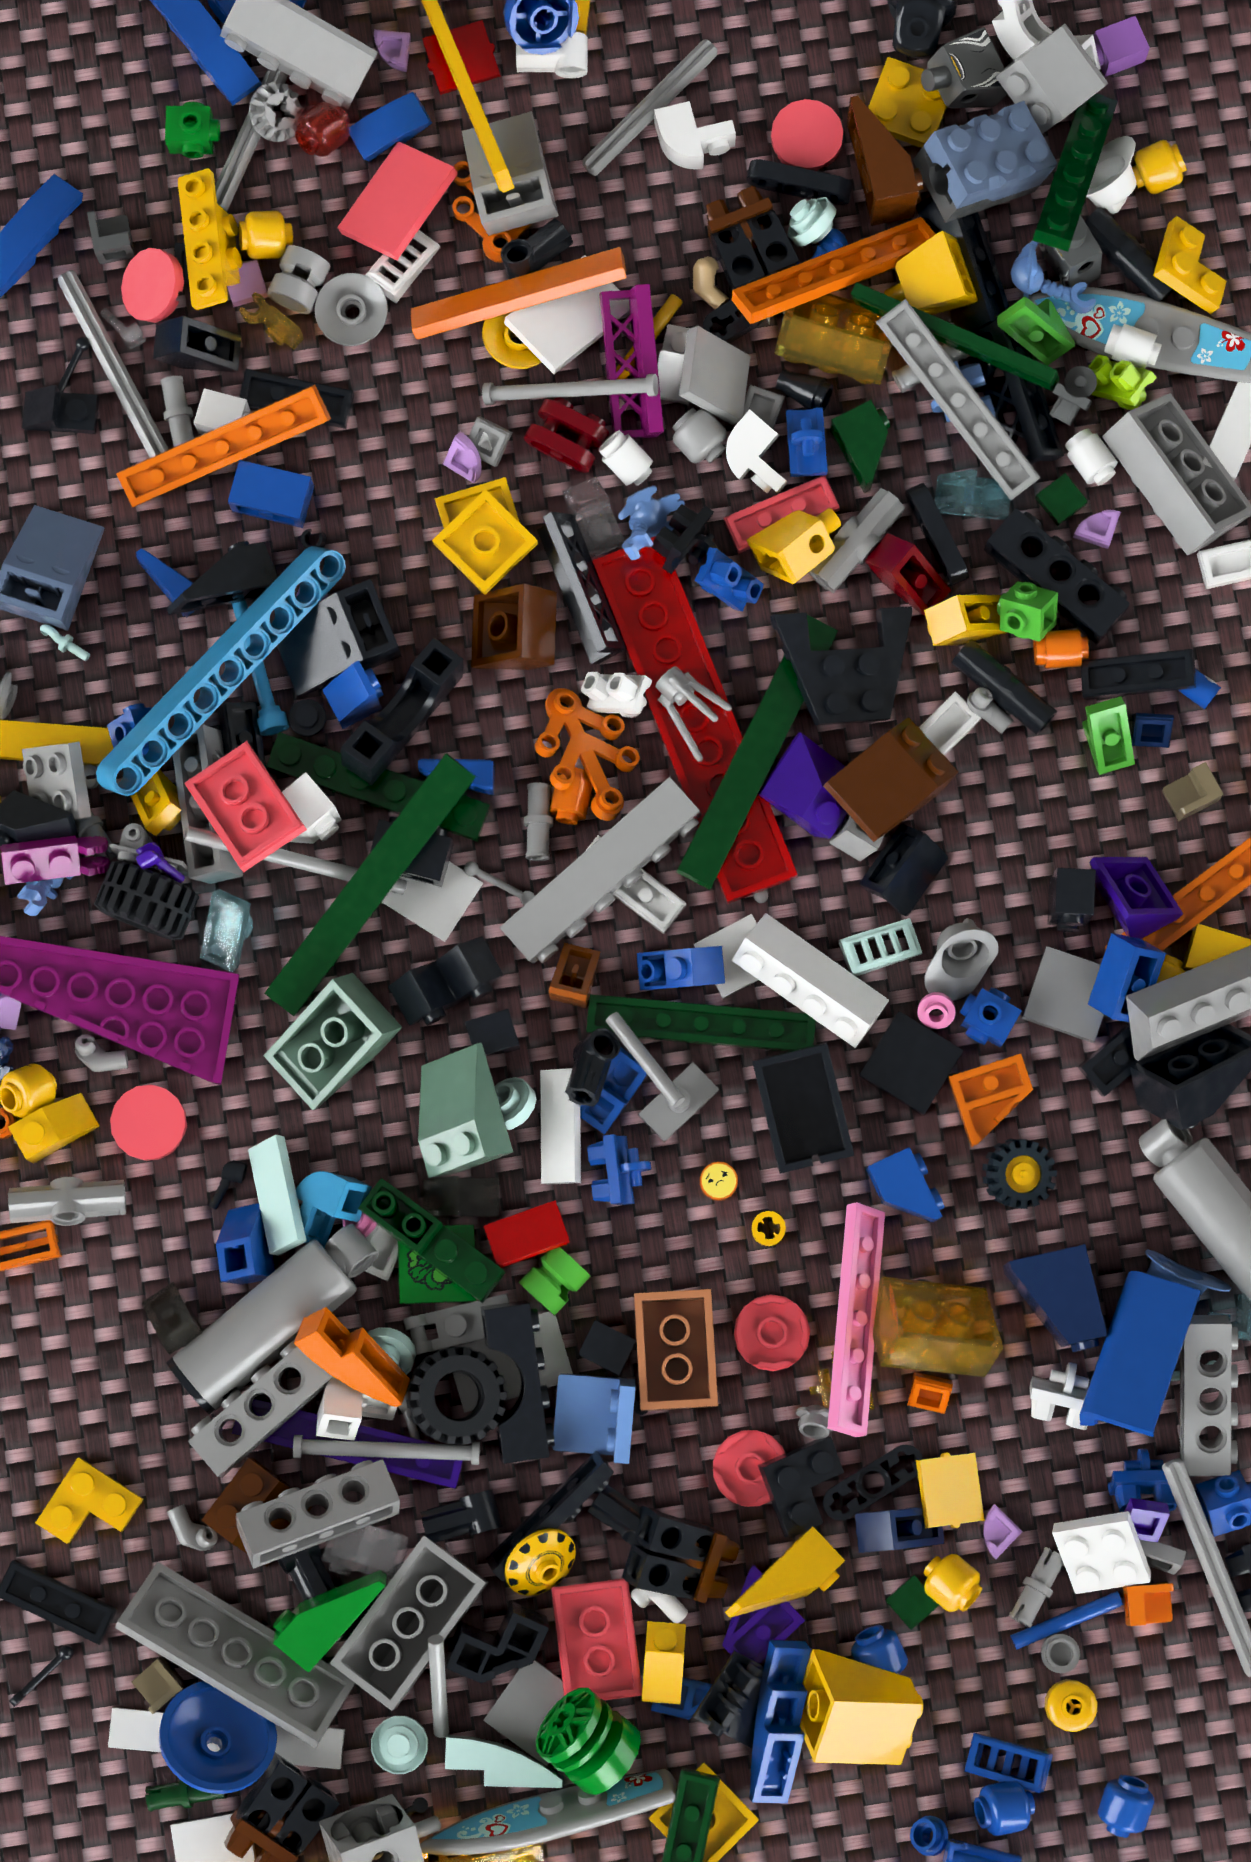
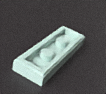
M274 1135L249 1148L248 1153L269 1254L279 1256L306 1242V1236L285 1137Z

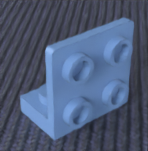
M559 1374L554 1421L555 1446H552L553 1450L589 1454L597 1451L602 1455H613L614 1463L629 1464L636 1388L635 1379Z

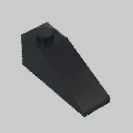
M242 541L230 546L227 554L166 608L168 614L173 615L257 599L278 578L265 542L250 545L249 541Z

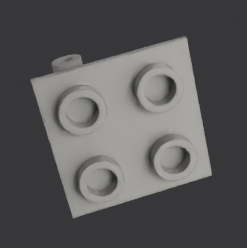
M131 823L124 828L119 845L110 843L109 847L118 856V860L140 866L136 860V856L139 855L136 849L153 842V840L141 825ZM164 857L181 874L188 876V868L184 861ZM156 865L152 866V868L160 871L159 874L171 878Z

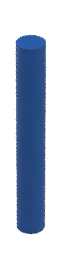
M1118 1591L1036 1624L1031 1628L1012 1634L1010 1637L1015 1649L1018 1650L1123 1606V1601Z

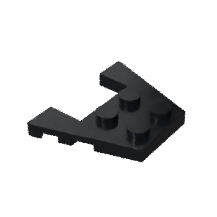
M912 606L880 608L875 611L879 647L811 651L807 612L774 614L770 616L772 627L774 630L777 629L784 647H782L784 655L787 660H790L798 678L796 683L815 726L878 722L891 718L912 616Z

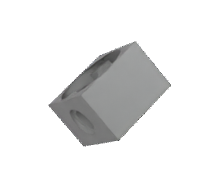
M393 1794L319 1821L329 1862H424L419 1838L438 1832L441 1829L437 1816L413 1823Z

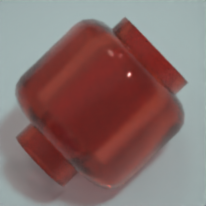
M328 102L317 103L302 114L296 122L295 137L299 146L309 155H316L318 157L330 155L349 139V117L339 106L335 107Z

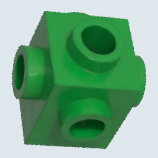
M186 102L183 106H166L165 142L169 153L182 154L187 158H201L204 154H213L214 141H220L219 119H214L210 106H205L200 102Z

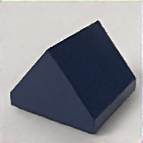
M1134 713L1132 715V746L1169 748L1174 715Z

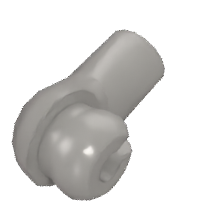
M88 1034L81 1035L76 1039V1056L91 1071L104 1072L128 1069L126 1050L106 1052L95 1041V1038Z

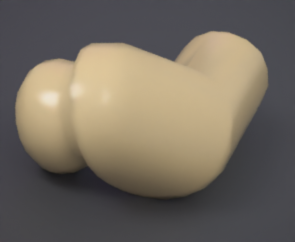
M707 256L698 259L694 264L693 289L699 297L715 310L727 303L729 297L715 286L716 270L719 269V265L713 257Z

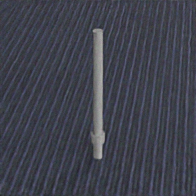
M192 826L187 827L185 841L228 851L216 832ZM280 848L263 859L345 881H350L359 869ZM399 879L390 892L403 895L407 881Z

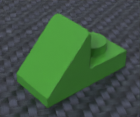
M1024 296L997 316L998 327L1047 366L1075 347V341L1055 306L1048 298L1035 305Z
M1122 697L1086 706L1087 720L1082 722V726L1099 775L1135 765L1126 704Z

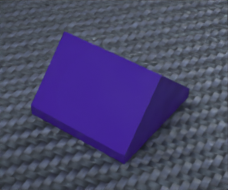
M1093 857L1089 862L1091 869L1096 870L1095 884L1127 936L1142 939L1176 921L1183 915L1182 910L1148 857Z

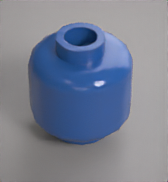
M875 1625L864 1629L856 1635V1642L851 1648L853 1660L899 1675L906 1668L908 1658L895 1631L884 1629L882 1625Z
M1120 1775L1119 1779H1113L1107 1783L1098 1808V1815L1107 1824V1831L1116 1836L1127 1838L1130 1833H1140L1145 1830L1155 1802L1154 1796L1148 1790L1149 1785L1134 1776Z
M1004 1781L986 1785L980 1790L979 1797L974 1800V1812L976 1820L982 1829H987L994 1836H1001L1026 1829L1030 1823V1816L1035 1813V1802L1031 1792L1025 1791L1020 1783Z

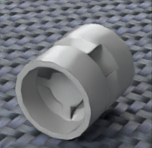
M289 245L279 263L282 273L274 275L266 293L271 300L289 310L301 314H309L318 295L315 287L323 285L330 270V264L320 255L308 249Z

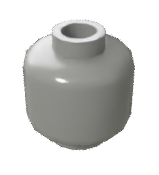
M694 408L690 409L672 427L675 431L672 437L673 443L692 463H700L704 459L712 463L726 449L722 444L727 436L726 429L711 413L704 409L698 411Z

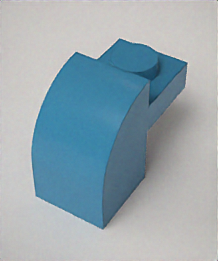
M326 1171L314 1172L304 1178L296 1188L297 1198L303 1201L300 1212L306 1236L304 1244L315 1239L325 1248L336 1218L359 1222L362 1212L358 1207L368 1196L372 1186L352 1177Z

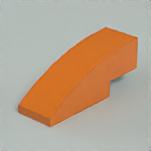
M327 1307L303 1318L294 1344L307 1357L349 1387L391 1406L398 1407L402 1405L410 1378L363 1327L350 1333Z

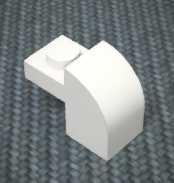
M690 101L654 109V124L661 149L670 161L680 167L703 169L704 154L721 155L729 151L731 147H735L736 132L733 120L697 128Z
M750 409L733 428L728 437L726 457L729 467L739 480H742L752 470L755 474L751 480L763 491L768 493L771 489H774L779 493L788 482L765 463L761 457L780 435Z
M334 1377L326 1385L317 1412L316 1436L354 1441L362 1416L393 1420L397 1407L373 1399Z

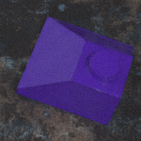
M798 732L759 790L758 795L812 836L831 839L847 815V812L823 786L845 766L804 734Z

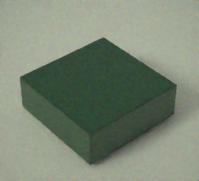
M1066 473L1035 496V499L1057 526L1088 503V500Z
M912 1575L885 1599L887 1604L910 1630L939 1606L938 1603L925 1593L924 1585L915 1575Z

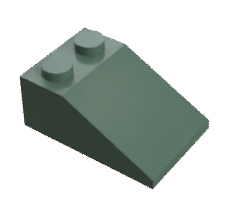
M354 973L332 979L263 1056L312 1110H316L380 1053L402 1029V1026Z
M482 1043L474 1044L421 1066L418 1143L428 1178L457 1174L513 1153Z

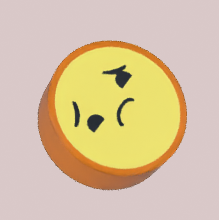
M713 1162L707 1165L700 1176L702 1192L708 1198L716 1201L726 1200L731 1197L738 1185L736 1171L724 1162Z

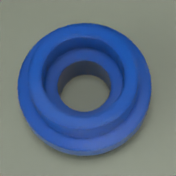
M935 1816L922 1817L911 1828V1843L922 1855L936 1856L940 1854L948 1842V1830L945 1823ZM933 1831V1838L930 1841V1833Z

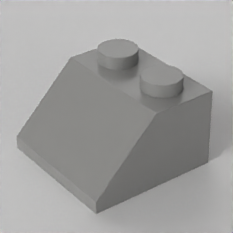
M1065 23L1014 59L996 76V79L1015 104L1025 101L1042 134L1066 118L1108 84Z

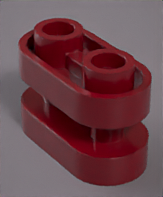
M561 397L554 398L553 400L545 399L537 412L545 423L543 426L531 424L524 436V440L531 447L577 471L588 473L596 460L595 456L588 449L590 446L600 448L608 438L610 433L605 428L606 422L594 414L587 413L585 416L573 410L574 406ZM560 429L577 438L576 442L574 443L556 433L557 430Z

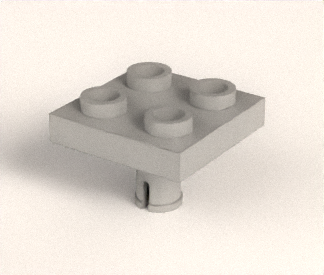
M80 742L22 749L23 769L26 774L30 797L71 812L74 819L91 817L87 789H94L99 783L97 778L86 779V776L95 775L97 769L93 765H83Z

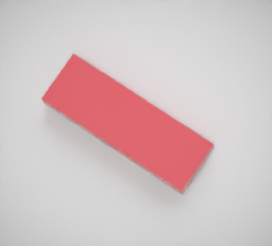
M822 475L723 518V522L739 554L751 549L746 541L748 538L794 511L800 510L816 517L828 508L837 512L840 510V506L826 476Z

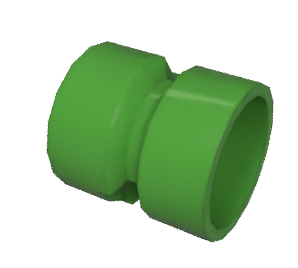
M561 1247L547 1251L541 1257L542 1266L540 1268L532 1267L518 1282L554 1316L569 1301L567 1295L569 1291L577 1292L591 1277Z

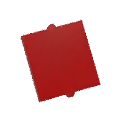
M483 20L450 30L472 85L501 77L493 54L495 52V45L489 41ZM436 35L422 38L429 60L427 67L429 71L433 72L440 95L458 90Z

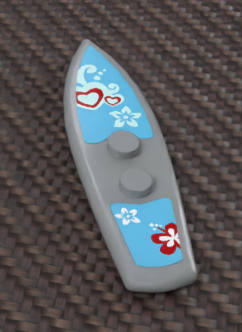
M1086 287L1085 292L1077 295L1081 301L1095 298L1096 303L1090 312L1082 314L1071 309L1069 302L1062 301L1060 298L1056 299L1054 296H1048L1047 293L1040 292L1029 295V300L1035 305L1048 298L1055 306L1075 344L1097 354L1112 358L1111 354L1104 352L1110 332L1114 324L1123 327L1125 323L1158 335L1156 342L1162 344L1155 366L1147 364V367L1195 376L1251 383V333L1166 302H1158L1149 297L1119 290Z
M660 1769L623 1776L608 1791L598 1795L587 1794L578 1786L546 1792L508 1802L462 1819L429 1837L420 1844L423 1854L474 1855L511 1850L547 1842L674 1803L678 1785L668 1770Z

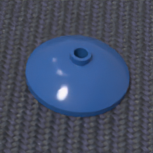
M202 1681L180 1691L168 1704L159 1727V1744L166 1764L181 1781L203 1792L225 1794L245 1789L265 1773L275 1754L277 1731L276 1725ZM214 1743L219 1746L220 1750L217 1752L211 1751L207 1745Z

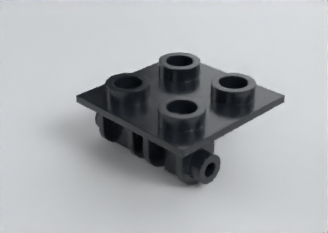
M734 1650L693 1714V1718L708 1725V1729L715 1735L721 1737L722 1734H725L753 1748L755 1719L764 1666Z

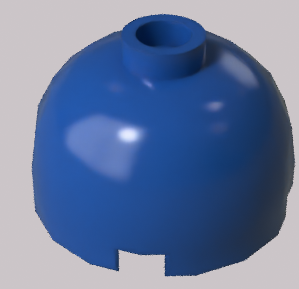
M506 0L503 11L506 29L514 42L526 52L538 55L556 52L562 48L560 44L568 36L572 38L576 32L579 20L578 6L575 0Z

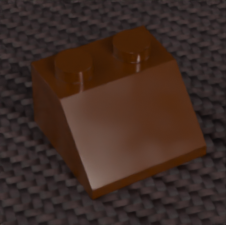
M523 583L489 591L486 595L483 593L474 595L471 667L476 669L531 670L554 665L557 592Z
M249 1457L201 1521L247 1554L237 1529L236 1513L241 1512V1509L249 1503L255 1501L266 1503L278 1498L280 1493L292 1487L255 1458ZM279 1518L272 1521L270 1525L275 1529L281 1530L287 1528L290 1523L285 1519Z

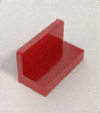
M556 1200L483 1226L495 1262L501 1268L567 1245L570 1242Z

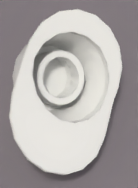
M1118 137L1103 146L1086 196L1095 206L1103 209L1106 208L1112 214L1120 211L1127 197L1134 191L1137 185L1130 164L1136 146L1132 137Z

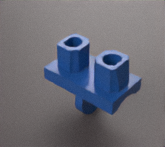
M823 407L809 410H786L790 477L827 475Z
M709 547L706 553V564L699 568V573L694 581L700 584L704 591L715 595L736 611L743 612L746 603H757L764 584L720 550Z
M616 1134L604 1135L603 1141L587 1146L590 1165H606L608 1179L592 1181L593 1200L610 1202L615 1205L635 1204L633 1187L643 1186L641 1172L651 1170V1162H640L638 1148L628 1149L627 1136H616Z
M1138 1449L1137 1460H1124V1471H1113L1112 1481L1108 1482L1109 1495H1115L1119 1512L1125 1511L1130 1498L1141 1499V1494H1153L1154 1501L1167 1503L1169 1511H1174L1177 1507L1162 1469L1163 1459L1150 1460L1147 1449Z

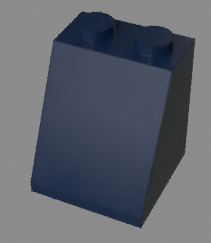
M1085 1244L1009 1261L1003 1265L1004 1274L1061 1347L1071 1345L1072 1352L1100 1346L1098 1339L1108 1336Z

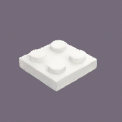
M1129 1511L1054 1523L1052 1534L1075 1594L1150 1583L1151 1570Z

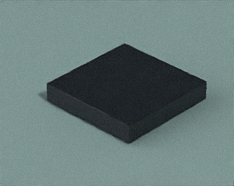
M898 1011L859 1077L924 1116L964 1050Z

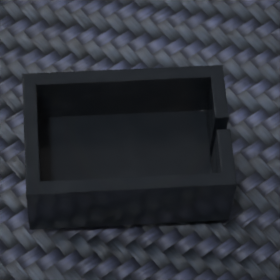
M826 1042L752 1060L780 1174L813 1166L811 1156L817 1154L821 1164L855 1156Z

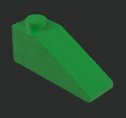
M382 1570L376 1571L300 1602L293 1611L286 1609L273 1625L276 1629L273 1644L309 1673L386 1586L387 1574Z

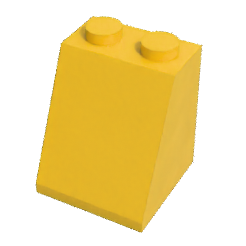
M812 1649L802 1683L808 1693L799 1727L805 1734L804 1739L813 1762L901 1765L906 1749L910 1748L912 1744V1732L916 1721L923 1712L922 1697L917 1693L911 1678L827 1651Z

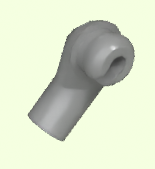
M983 687L975 689L967 698L969 709L1002 734L1014 720L992 701L993 696L988 689Z
M185 1504L167 1511L180 1544L199 1551L210 1550L214 1547L218 1540L217 1532L209 1526L193 1523Z

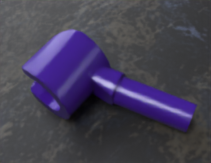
M150 842L136 849V852L139 854L136 856V860L143 870L156 865L175 881L180 883L184 881L185 876L164 859L158 844Z

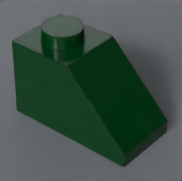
M872 400L833 418L830 426L833 437L864 493L871 490L886 444L887 429L890 428L885 412L882 408L876 410Z

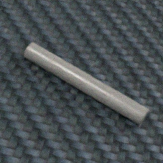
M618 1012L611 1014L606 1019V1023L671 1106L676 1108L681 1105L685 1097Z
M432 1635L428 1638L433 1730L436 1737L443 1738L449 1735L444 1639L441 1635Z

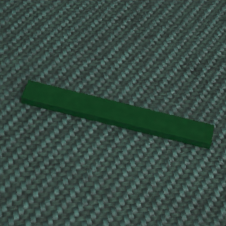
M807 615L810 650H829L838 630ZM785 655L676 873L709 890L804 701L796 683L798 681L790 660H787Z
M446 753L266 990L265 995L292 1016L297 1015L477 776L449 754Z

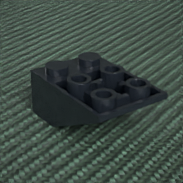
M371 579L338 591L318 602L277 645L297 697L326 687L345 669L358 660L363 669L366 670L402 657Z

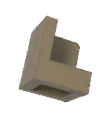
M1206 762L1192 768L1188 775L1162 789L1179 822L1215 804L1224 795Z
M163 1656L156 1659L132 1681V1684L151 1705L148 1710L152 1714L158 1711L187 1685Z

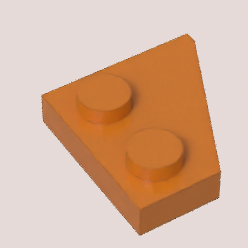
M1022 1054L948 1077L971 1147L977 1146L1033 1090Z

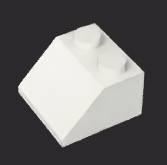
M306 772L282 791L307 829L290 842L313 844L319 838L323 842L339 829L337 823L342 819L335 805Z

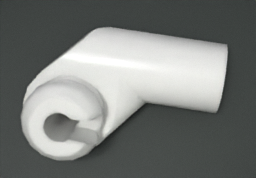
M637 1588L631 1591V1598L641 1608L647 1607L649 1602L653 1601L673 1623L678 1624L688 1614V1610L675 1596Z

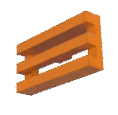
M51 1220L0 1231V1241L43 1230L47 1232V1237L1 1247L0 1256L45 1245L50 1246V1251L0 1262V1272L62 1257L58 1246V1236L55 1232V1223Z

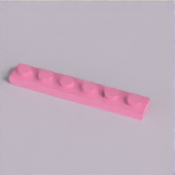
M858 1202L848 1204L846 1207L827 1427L828 1429L854 1437L867 1435L885 1212Z

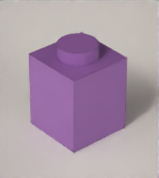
M1136 16L1096 30L1094 33L1100 68L1104 77L1145 62L1150 47Z

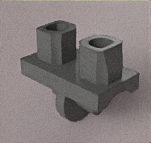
M1076 366L1070 369L1064 380L1065 386L1060 383L1056 384L1052 393L1059 397L1049 415L1071 426L1080 408L1088 411L1093 401L1086 397L1090 396L1097 386V377L1089 367Z

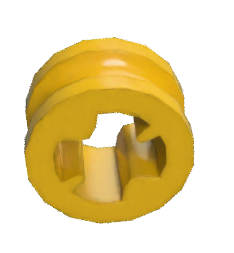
M761 1212L753 1220L752 1236L761 1245L773 1246L784 1237L786 1225L781 1215L776 1212ZM771 1218L773 1225H779V1234L774 1232L773 1236L775 1238L765 1239V1234L758 1232V1224L763 1225V1219Z

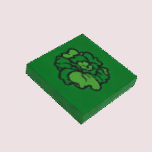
M445 1225V1227L475 1248L474 1225ZM398 1241L399 1304L476 1301V1298L457 1284H453Z

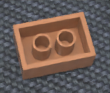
M711 1289L634 1293L641 1411L718 1407Z

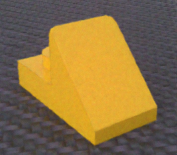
M160 769L138 792L130 795L145 829L155 836L163 829L167 831L172 830L181 820L177 787Z
M647 1621L642 1687L643 1702L681 1703L686 1624Z

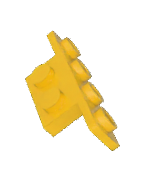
M209 168L178 178L191 305L195 310L226 302L228 300L227 286L240 283L239 268L242 267L241 255L236 248L235 236L238 235L237 222L232 214H228L217 203L214 173Z

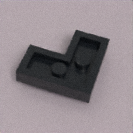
M830 1436L816 1439L758 1465L783 1535L788 1539L808 1531L812 1526L815 1528L823 1524L810 1488L844 1473Z

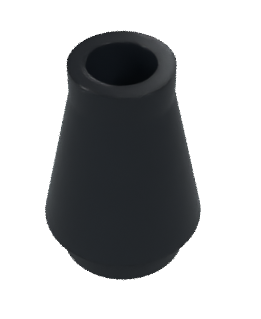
M787 369L782 370L776 383L777 390L784 392L808 410L823 407L824 411L833 393V385L827 383L825 377L792 372Z

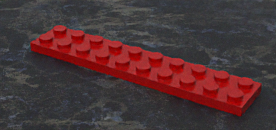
M656 536L650 538L652 542H654ZM651 547L641 548L638 551L641 557L636 560H631L624 549H620L596 558L592 562L625 642L626 650L636 675H645L652 680L651 686L644 692L645 698L682 791L702 814L697 819L701 823L743 737L732 709L731 711L724 710L695 690L694 694L718 716L716 722L711 721L689 700L680 706L675 702L673 703L703 756L701 762L695 759L667 709L658 701L661 693L655 687L657 681L669 669L677 666L684 674L688 672L697 682L727 703H729L676 570L672 574L664 570L662 567L667 558ZM758 794L717 875L727 904L798 877L769 802Z

